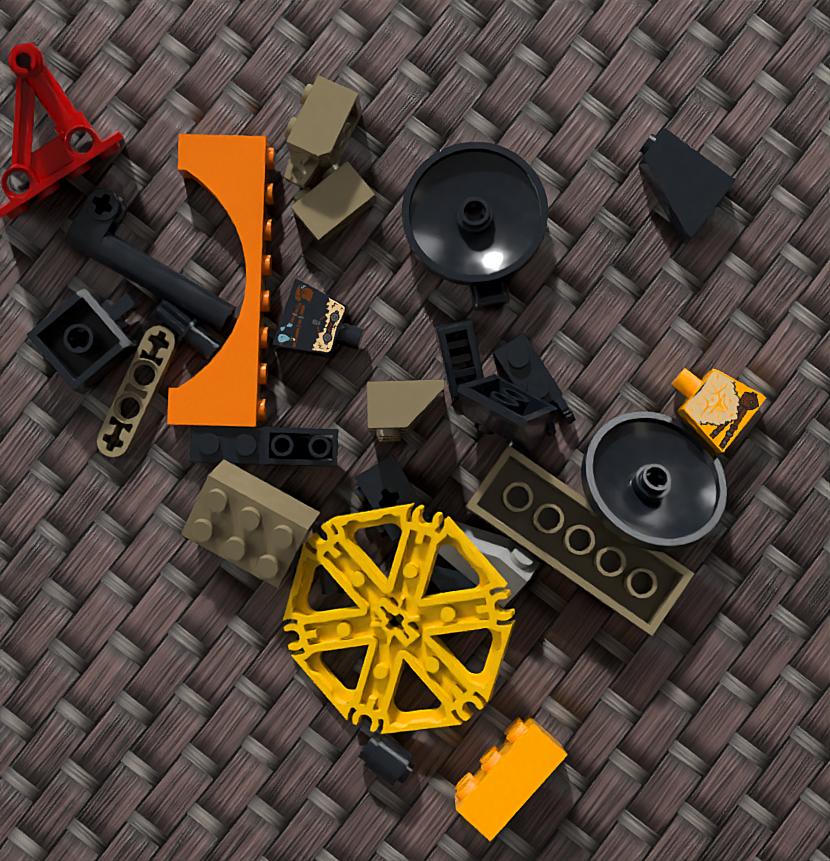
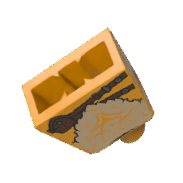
M684 368L671 384L687 397L677 412L692 429L707 441L715 454L723 453L766 400L763 394L717 369L710 370L700 380Z

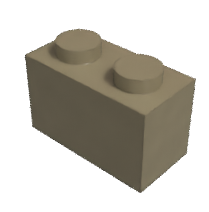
M348 161L341 167L339 164L333 165L322 175L323 181L313 189L310 186L306 187L293 199L295 203L291 208L294 215L320 247L376 203L374 192Z

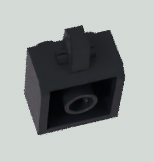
M84 288L72 295L26 335L74 391L85 394L138 349L136 343L125 330L130 326L126 320L140 307L127 293L113 304L109 300L101 304L93 293ZM82 335L89 337L87 339L89 343L84 348L78 346L82 344L78 341Z

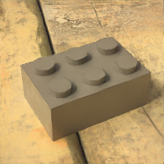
M223 460L208 475L181 535L272 586L279 588L292 570L320 512L230 462Z

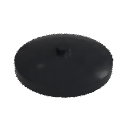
M463 142L434 153L414 172L403 196V229L413 254L433 274L460 285H489L513 276L523 269L535 256L544 239L547 227V196L537 173L518 154L492 143Z
M649 411L630 412L617 416L605 423L596 432L583 455L581 481L585 497L591 509L607 529L634 546L659 552H670L688 548L703 539L722 516L727 498L726 479L722 465L711 446L699 433L673 417Z

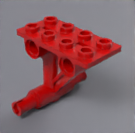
M33 41L16 45L11 49L7 57L11 70L17 75L11 167L3 173L1 178V187L9 200L0 206V218L7 215L9 220L27 210L28 206H30L27 200L33 196L38 195L42 200L59 189L60 184L58 180L67 174L73 180L86 172L91 166L88 161L98 154L104 160L121 149L118 141L123 139L119 129L103 140L83 112L75 109L46 66L44 53L35 46ZM36 96L56 126L53 128L58 136L32 152ZM84 131L91 136L93 144L87 150H79L72 143V135L75 132ZM12 173H24L29 178V188L19 189L15 187L11 181Z

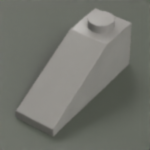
M443 517V522L439 526L440 529H443L444 527V519H446L445 517ZM454 521L508 583L505 588L511 591V595L507 599L498 600V604L504 608L528 582L540 563L532 557L529 551L520 547L512 539ZM442 545L438 554L478 586L479 576L457 549L451 545ZM497 587L494 588V591L496 592L497 590L504 588Z

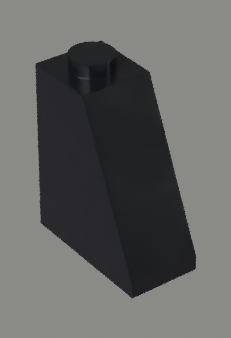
M664 128L658 137L651 134L641 147L639 152L644 156L638 166L679 239L687 244L736 179Z

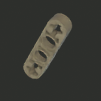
M160 325L151 327L146 331L98 433L97 446L101 453L106 456L120 458L127 455L132 449L177 351V337L167 327ZM164 333L166 334L165 340L169 342V346L167 349H159L156 358L163 360L159 366L152 360L143 357L145 353L153 356L156 346L152 343V339L154 337L160 338ZM142 366H151L155 371L153 382L146 386L138 384L136 381L137 370ZM126 399H136L140 406L137 416L131 419L123 417L120 409L121 404ZM115 418L121 423L133 425L130 432L123 428L119 435V439L124 442L121 448L115 447L113 451H110L111 444L106 441L109 435L115 436L120 426L113 425Z

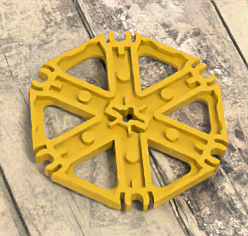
M414 503L337 516L324 523L321 528L326 532L327 540H323L317 533H314L303 544L283 621L296 619L283 627L284 631L294 630L299 634V640H294L288 645L289 650L295 651L291 655L346 720L352 716L354 708L357 711L352 717L353 724L357 725L362 720L363 715H368L372 719L370 728L372 732H375L383 722V730L380 734L461 725L463 721H467L473 714L466 702L474 703L481 710L492 697L516 620L506 621L513 617L515 609L504 610L498 604V600L507 599L511 595V591L505 588L508 584L449 516L444 519L443 529H440L439 526L443 522V513L437 512L433 517L432 523H427L422 516L425 508L423 505L418 506L411 516V509ZM390 523L396 524L401 528L402 534L389 578L381 572L357 544L355 534L358 529ZM442 545L455 547L479 576L477 587L426 595L438 551ZM323 565L357 606L326 611L313 610L308 604V596L317 566ZM497 587L504 588V589H499V590H497L496 592L494 591V588H497ZM400 613L404 618L401 622L402 626L399 624L394 627L390 623L393 618L392 615L396 616ZM483 628L489 629L492 633L493 641L483 671L478 674L469 672L437 635ZM369 645L355 690L344 687L325 665L321 657L322 651ZM405 661L441 701L440 707L409 712L401 711L396 707L394 698Z

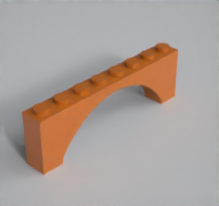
M179 134L177 170L183 178L193 179L204 187L223 206L233 221L242 243L246 262V287L240 315L222 349L193 378L178 388H169L167 424L173 427H191V425L260 427V421H266L267 401L266 399H261V385H267L268 363H262L263 348H269V327H263L264 312L269 313L271 306L270 291H265V277H271L272 256L266 255V241H272L273 220L267 219L268 205H274V183H269V170H275L276 164L275 148H270L266 136Z

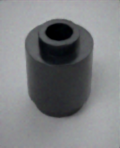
M375 732L358 755L364 761L363 766L391 786L396 781L403 784L415 766L410 762L413 754L385 734L381 737Z

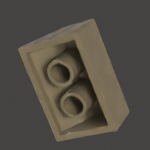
M444 380L367 382L368 429L371 435L378 437L379 442L401 441V435H408L443 399Z

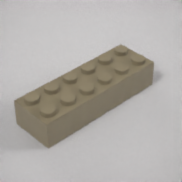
M509 445L465 506V508L651 636H653L694 575L693 572L664 552L642 549L617 537L597 518L586 498Z

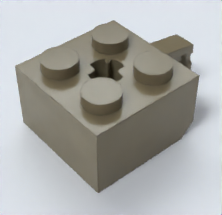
M320 75L317 76L313 85L308 84L305 87L300 100V104L303 107L298 118L293 116L290 119L284 137L288 138L286 142L291 153L284 178L289 183L303 189L307 187L317 171L324 174L333 165L339 163L362 115L359 93Z

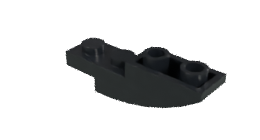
M191 425L190 462L221 463L223 460H226L233 465L337 467L339 429Z

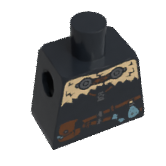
M295 279L272 345L281 351L333 358L338 344L358 350L363 338L364 329L346 323L349 309L345 304L301 280Z

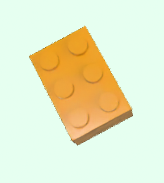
M527 715L523 720L517 717L505 730L504 734L507 737L498 748L492 745L480 758L479 762L482 765L474 775L468 772L454 788L457 791L454 796L456 811L490 842L567 756L562 745L530 715Z

